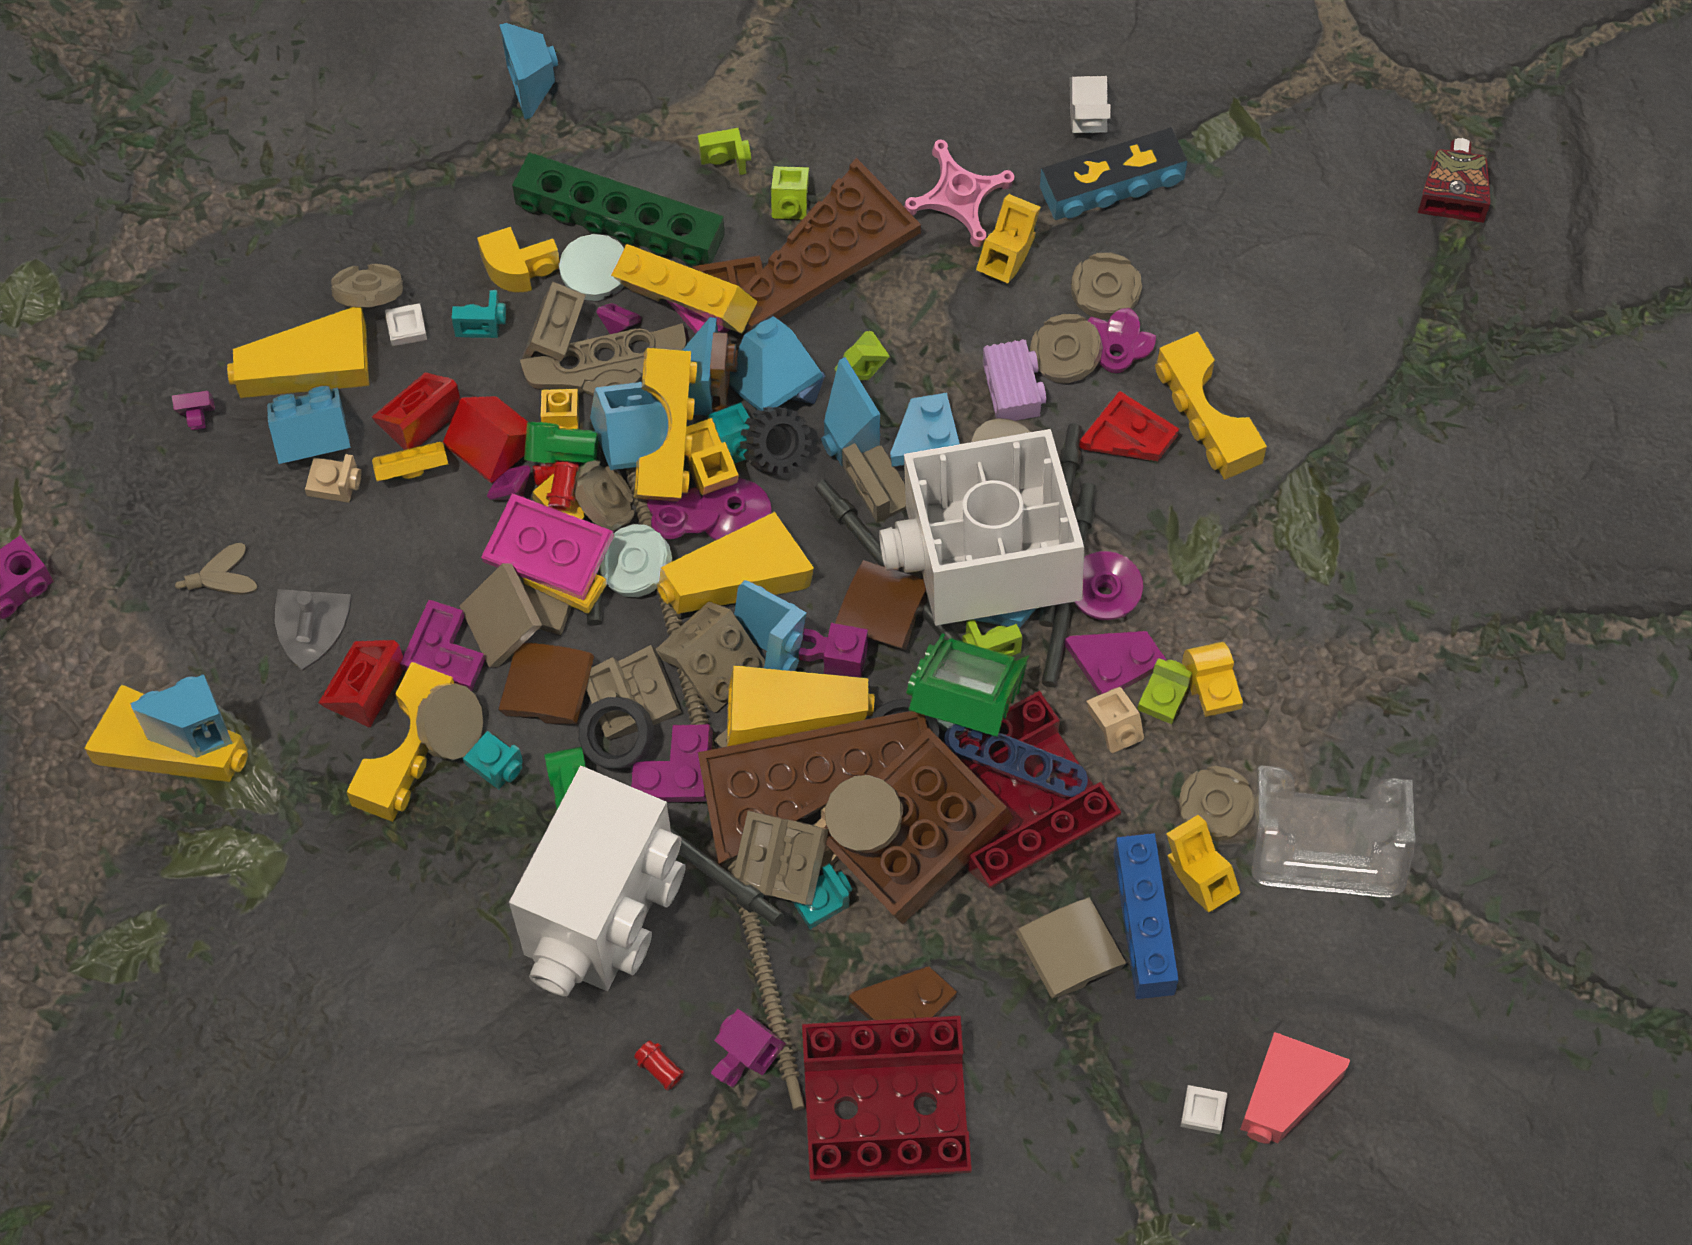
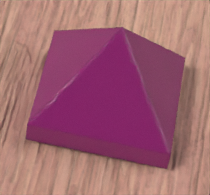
M614 303L598 307L596 312L610 334L622 332L640 323L642 319L639 314Z
M529 465L508 469L495 480L488 491L487 497L490 500H509L512 493L524 497L531 471Z

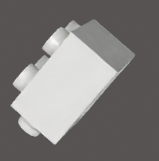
M1051 429L904 454L906 510L909 519L896 521L895 529L890 527L879 530L881 553L886 571L899 570L900 567L903 568L904 573L922 571L935 626L1082 600L1084 545Z
M580 765L509 901L523 953L535 962L529 975L535 984L553 994L568 996L575 983L585 981L608 991L618 970L631 975L637 972L646 956L652 937L651 931L642 928L646 914L652 902L666 908L672 903L685 873V864L675 861L680 850L682 838L671 833L666 801Z

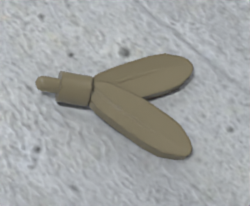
M242 543L229 545L219 552L203 567L200 575L199 573L184 576L185 580L175 583L177 589L187 587L188 590H192L203 585L209 589L235 595H246L257 590V584L249 577L229 573L243 559L246 547Z

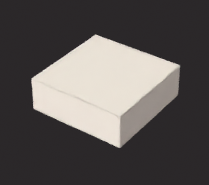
M420 303L385 310L392 346L427 340Z
M1188 1085L1181 1127L1220 1134L1227 1093Z

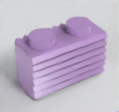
M1024 339L1020 341L1015 340L1012 343L1007 342L1005 344L985 346L983 348V367L996 419L1016 421L1040 416L1041 404L1046 403V393L1043 382L1036 383L1034 373L1038 372V361L1035 351H1028L1026 340Z

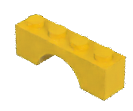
M626 244L611 274L612 277L632 292L659 301L660 298L672 301L698 313L706 319L709 317L717 318L718 325L741 334L757 304L754 298L735 284Z
M1195 332L1160 347L1155 370L1160 381L1163 384L1167 383L1170 387L1172 399L1178 411H1184L1189 419V428L1193 437L1197 441L1201 440L1205 446L1210 466L1214 470L1218 469L1224 480L1263 464L1267 446L1250 417L1236 418L1224 415L1215 410L1206 400L1203 386L1212 377L1215 359L1200 334Z
M647 348L644 352L641 389L653 395L662 404L668 419V432L663 445L658 450L637 460L634 498L678 502L681 499L682 493H688L689 471H683L684 456L690 457L692 435L686 434L687 420H693L694 398H688L689 383L695 384L697 362L691 361V351Z
M411 662L396 692L400 709L410 719L409 733L402 745L391 754L381 758L362 760L347 790L348 798L353 807L392 822L398 811L403 812L411 795L409 788L414 778L419 779L423 774L427 763L425 756L429 750L426 744L421 743L417 734L416 717L418 706L423 698L428 697L433 687L446 683L454 684L453 677Z

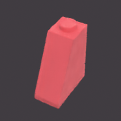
M1274 1032L1240 1130L1248 1132L1247 1135L1255 1141L1279 1143L1343 1079L1350 1060Z

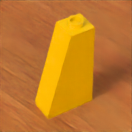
M352 307L233 349V363L227 365L229 384L236 385L240 398L308 392L319 386H329L330 389L369 386L366 322L362 308Z
M773 512L662 566L657 589L662 600L666 604L670 603L676 613L680 614L700 610L709 601L720 606L736 603L738 586L744 580L763 587L773 595L806 589L810 587L814 567L777 514Z
M733 666L728 685L727 746L865 720L866 716L873 715L874 694L868 693V678Z
M124 685L120 686L84 747L92 763L99 766L230 782L235 772H240L243 769L248 758V749L242 736L228 730L232 744L197 758L148 740L130 704L139 700L144 694Z

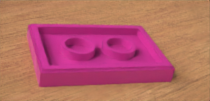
M512 493L481 559L484 563L497 568L502 563L512 564L518 576L584 600L614 538V533L612 530Z

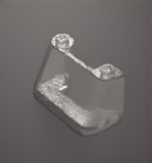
M1258 767L1252 846V876L1256 881L1268 886L1377 897H1393L1404 891L1416 843L1412 780L1384 779L1378 781L1371 790L1370 799L1294 792V777L1289 771L1279 767Z

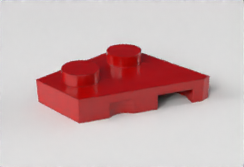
M1119 391L1080 439L1079 447L1088 451L1158 461L1178 437L1179 428Z

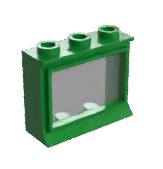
M942 633L935 645L929 644L925 658L920 659L916 673L913 672L910 677L906 692L907 695L912 696L909 710L998 737L1002 720L1007 717L1010 703L1013 704L1016 694L1019 695L1029 655L1016 661L1014 660L1015 657L952 638L945 640L946 634Z

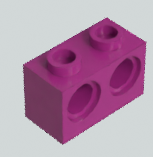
M21 535L0 549V619L11 616L18 606L31 597L39 596L47 589L49 584L54 582L44 563ZM30 568L26 574L17 575L22 569Z

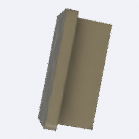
M552 282L543 298L522 358H531L533 352L538 351L562 361L586 295Z
M856 443L842 449L843 468L876 523L906 509L905 483L895 467L891 466V460L882 446H876L864 453L860 452Z

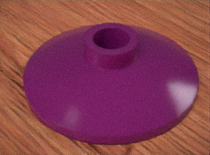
M738 478V483L704 494L701 498V509H709L719 513L717 522L713 527L705 531L715 541L772 513L771 503L765 491L754 482ZM732 503L741 504V506L738 509H731L728 507V505Z
M1111 551L1091 553L1084 557L1082 600L1074 601V603L1083 613L1096 619L1113 620L1121 618L1133 611L1141 599L1143 592L1141 573L1130 559L1119 553ZM1106 587L1110 589L1111 594H1102L1098 590Z

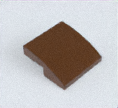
M863 560L848 588L835 624L868 629V639L906 650L916 617L922 616L928 598L924 579L897 570L886 571L884 566Z
M523 643L514 652L498 710L505 716L538 717L544 723L577 724L594 655L590 652L568 647Z

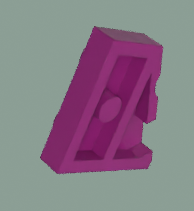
M1147 631L1076 635L1065 638L1064 645L1098 695L1118 687L1124 690L1153 674L1154 665L1158 658L1167 661Z

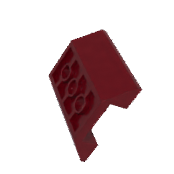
M1040 691L1009 707L1006 719L1003 718L999 733L1079 764L1058 733L1059 718ZM968 730L954 737L959 740L958 747L961 749L967 744L979 747L975 752L977 756H980V747L987 738V736L982 735L981 741L972 740L967 737ZM996 741L989 748V756L994 762L1003 763L1008 757V748L1002 742ZM1030 755L1024 762L1026 773L1031 777L1041 775L1044 767L1043 762L1039 757ZM958 757L1007 807L1014 817L983 848L972 853L969 857V862L965 865L966 869L989 889L1103 826L1122 813L1102 782L1093 785L1089 777L1083 792L1076 796L1065 798ZM1053 763L1052 772L1049 777L1063 780L1066 790L1070 786L1077 785V781L1072 778L1073 771L1070 770L1067 774L1056 773L1053 770L1057 764Z
M961 1016L802 1024L810 1181L972 1172L962 1065ZM920 1097H930L935 1101L937 1108L932 1114H919L914 1108L916 1100ZM842 1101H850L855 1104L858 1111L851 1119H841L835 1113L836 1106Z

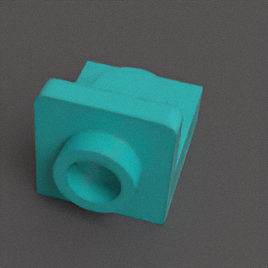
M490 290L488 307L469 304L464 307L453 306L452 323L455 337L498 338L499 324H505L506 305L499 302L497 290Z
M742 403L708 414V418H712L721 443L726 442L734 464L746 460L743 453L748 450L741 448L740 441H747V436L741 435L742 429H749L750 426L745 424V421L750 417Z
M488 731L463 757L466 766L498 790L506 781L508 783L512 782L519 775L523 766L520 749L515 745L507 746Z
M828 864L823 867V875L818 877L812 905L792 902L808 928L812 929L850 907L849 893L852 891V888L843 872L836 873L832 866Z

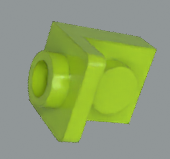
M739 128L698 135L701 165L710 163L717 165L736 159L739 175L746 174V162L751 161V152L748 140H741Z
M774 166L771 187L772 218L803 219L807 215L809 167Z
M865 331L856 343L844 353L843 358L846 357L859 380H869L890 356L872 331Z
M971 619L966 621V634L962 635V641L1012 656L1021 653L1022 634L1017 624L1009 627L997 626L982 636L975 620Z
M1158 658L1154 665L1153 674L1139 701L1137 710L1172 725L1189 689L1192 672L1177 661H1165Z

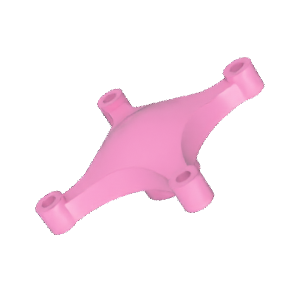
M937 140L933 146L932 155L939 160L940 179L937 185L927 194L916 198L909 197L904 207L912 216L917 211L924 209H933L953 216L968 228L971 234V244L975 247H980L985 241L986 232L982 229L979 222V205L991 191L997 188L1009 189L1012 186L1014 174L1008 170L993 176L973 174L960 167L953 160L947 149L948 144L944 140Z

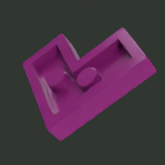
M428 600L400 663L402 670L407 671L411 662L451 676L453 677L454 684L466 686L472 691L485 662V656L483 653L453 644L465 617L463 610Z
M709 724L673 725L670 761L636 762L633 764L631 787L666 802L707 801L697 752L712 750L713 728Z

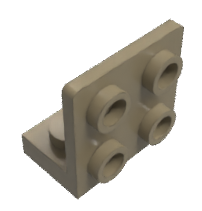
M710 601L655 649L663 661L681 668L708 709L713 712H717L728 702V685L733 666L764 668L765 665L764 658L733 612Z

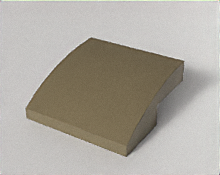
M652 645L620 661L612 657L591 668L586 690L592 704L606 697L629 698L644 707L650 714L653 725L682 713L658 653ZM620 710L605 713L599 719L604 735L608 740L638 731L635 720L629 714Z
M748 811L733 876L746 886L751 884L764 895L812 905L829 829Z
M1090 897L1046 914L1016 931L1052 999L1082 989L1089 981L1120 971L1126 964Z

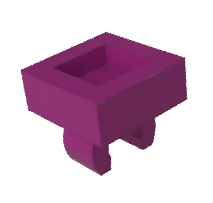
M209 391L172 396L174 411L179 415L186 414L188 428H191V430L206 428L204 412L215 410L214 398Z

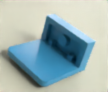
M744 580L738 586L735 617L752 642L767 651L765 669L795 671L799 662V651L803 639L807 612L773 595L763 587Z

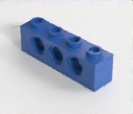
M1155 833L1117 837L1113 855L1136 999L1175 995L1178 974Z

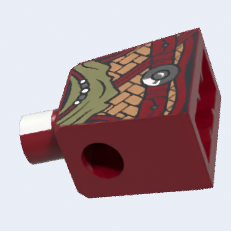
M1457 138L1451 141L1450 150L1440 149L1436 151L1417 213L1484 223L1490 206L1487 158L1483 155L1472 154V144L1469 140Z

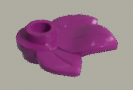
M1131 308L1117 310L1108 322L1095 317L1088 319V322L1097 328L1101 338L1103 349L1099 362L1105 370L1111 373H1120L1130 367L1133 360L1146 358L1154 349L1156 335L1149 332H1140L1139 318ZM1117 351L1122 353V355L1113 356L1110 352Z
M697 488L689 489L688 493H682L681 499L678 502L647 499V508L653 515L651 518V528L660 533L665 539H675L681 537L684 533L707 531L713 527L719 516V513L716 511L701 509V496Z

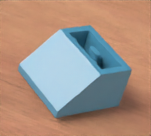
M642 382L596 387L594 390L590 419L594 430L598 431V439L610 470L636 467V462L640 457L647 456L658 450L666 439L668 419L665 409L653 395L641 389Z
M319 386L309 390L307 395L294 397V394H284L275 397L272 403L267 404L268 425L279 464L351 448L338 388L330 389L329 386Z
M204 674L198 677H186L178 681L173 687L160 692H148L142 695L139 700L130 703L147 739L196 758L232 744Z

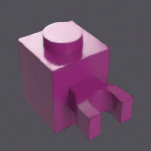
M831 623L828 637H823L815 630L804 628L803 641L813 642L816 646L812 649L800 647L799 660L809 662L824 659V674L862 677L868 649V629Z
M737 1009L734 1014L724 1020L719 1030L720 1033L714 1040L729 1053L715 1066L711 1074L733 1088L739 1081L746 1066L763 1075L786 1043L752 1016Z

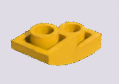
M578 389L542 390L541 422L558 424L559 428L579 429Z

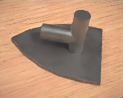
M278 589L275 603V627L278 639L287 656L301 671L319 661L335 645L346 624L351 594Z

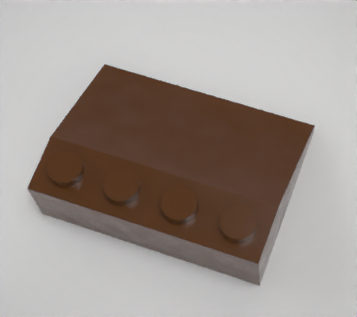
M929 728L876 777L884 780L897 792L903 805L901 827L898 835L891 843L874 853H863L845 849L831 836L829 831L826 845L902 925L969 862V857L972 853L983 848L1014 818L1007 807Z

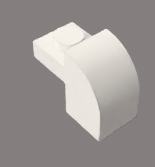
M1107 76L1070 77L1072 133L1107 132V119L1110 118V104H1107Z

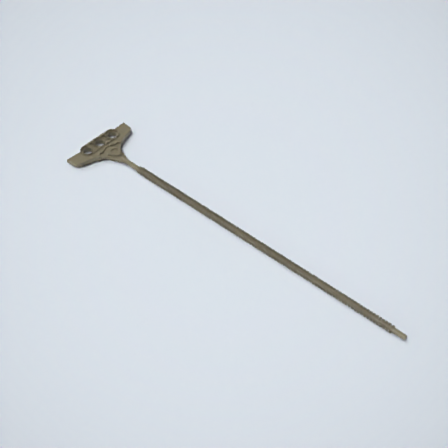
M681 323L654 332H649L642 328L570 343L564 357L574 356L580 361L573 369L563 368L560 366V360L548 355L521 359L520 364L526 382L534 388L578 389V392H586L594 396L596 387L637 383L642 379L644 352L634 353L629 347L633 342L643 340L649 344V348L682 351L686 346L684 326ZM609 348L615 354L608 361H600L595 358V353L599 349ZM636 467L626 468L627 478L630 481L629 486L633 494L632 498L635 500L634 505L638 513L637 517L640 519L639 524L651 527L653 515L647 508V499L634 498ZM659 597L664 621L667 622L665 624L668 629L667 634L671 636L683 625V621L680 619L681 614H677L670 603L666 604ZM679 668L677 673L680 675V685L684 688L682 692L685 695L684 700L687 701L686 707L689 708L687 712L690 715L691 725L708 724L707 714L704 712L705 707L702 705L703 700L681 668ZM737 857L726 862L727 865H730L728 871L732 872V875L734 874ZM737 904L740 907L739 914H742L740 917L741 921L744 922L742 926L746 929L744 934L748 936L746 942L750 943L748 949L752 950L750 956L754 957L751 961L752 964H756L753 969L757 972L755 977L759 979L757 985L761 986L759 992L763 993L761 999L765 1000L763 1007L767 1009L764 1012L766 1015H769L766 1020L771 1022L768 1027L773 1029L771 1032L786 1043L776 1057L780 1059L777 1062L778 1065L782 1066L779 1069L780 1073H784L781 1078L783 1081H786L793 1110H801L805 1106L797 1079L800 1073L795 1071L798 1069V1065L794 1064L796 1062V1058L792 1057L794 1050L790 1049L792 1043L788 1042L790 1035L786 1033L789 1030L787 1027H784L787 1024L786 1020H782L785 1017L784 1013H780L783 1010V1007L779 1005L781 1000L776 998L779 996V992L775 991L777 985L773 984L775 977L771 975L774 972L772 969H769L772 965L770 962H767L770 957L765 955L768 953V949L764 948L766 946V942L762 940L764 939V934L760 933L762 932V927L758 926L761 923L757 919L759 915L754 911L749 913Z

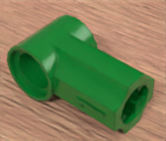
M527 422L524 460L541 463H555L557 460L582 463L596 461L599 443L598 431L559 428L558 424Z
M582 747L544 754L550 787L554 788L556 809L559 808L580 765L586 768Z

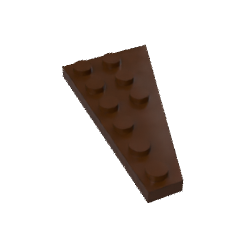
M857 157L849 165V171L842 179L838 178L831 186V191L823 201H818L789 234L784 246L770 256L768 264L758 275H754L743 287V290L757 301L745 326L748 332L756 328L760 322L768 320L772 316L779 319L920 234L921 224Z
M908 711L697 752L719 865L721 866L738 856L748 811L800 822L823 809L827 805L830 794L840 783L854 776L870 775L877 777L927 729L925 715Z

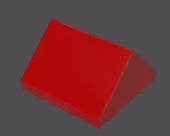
M425 372L375 413L372 418L404 450L419 447L453 418L461 399L458 385L454 379Z
M496 396L464 397L459 401L443 443L449 450L492 484L525 455L528 421Z
M395 640L354 641L318 703L333 712L370 728L403 672L400 665L403 658L400 645Z

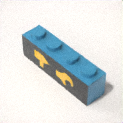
M1172 127L1043 167L1041 168L1040 189L1054 220L1065 217L1074 218L1082 212L1096 207L1105 208L1121 199L1140 197L1150 190L1162 186L1171 187L1185 178L1187 159Z

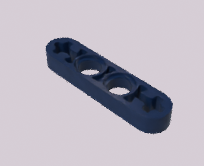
M957 724L951 725L945 733V745L956 756L1060 797L1069 798L1083 792L1087 786V773L1079 764L999 733L998 737ZM967 729V737L977 742L982 740V735L987 736L980 747V756L975 755V752L979 749L975 745L967 744L962 749L958 747L959 740L954 738L955 733H960ZM996 741L1002 742L1008 748V757L1003 763H996L989 756V748ZM1030 755L1039 757L1043 762V771L1038 777H1031L1024 769V762ZM1053 763L1057 764L1053 770L1056 773L1067 774L1070 770L1073 771L1072 778L1077 781V785L1070 786L1066 790L1064 788L1065 782L1056 777L1050 778V784L1046 783L1052 772Z

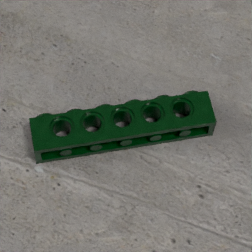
M531 152L528 153L512 184L515 204L526 211H538L550 215L559 222H571L583 226L589 232L595 234L604 233L616 237L622 243H634L648 248L655 254H667L679 258L691 266L712 263L725 236L724 216ZM551 190H558L555 193H548ZM582 201H591V202L586 203V204H581V203H580V202H582ZM617 211L623 212L621 214H612ZM648 222H654V223H655V224H653V225H645V223H648ZM687 233L688 235L678 236L677 234Z

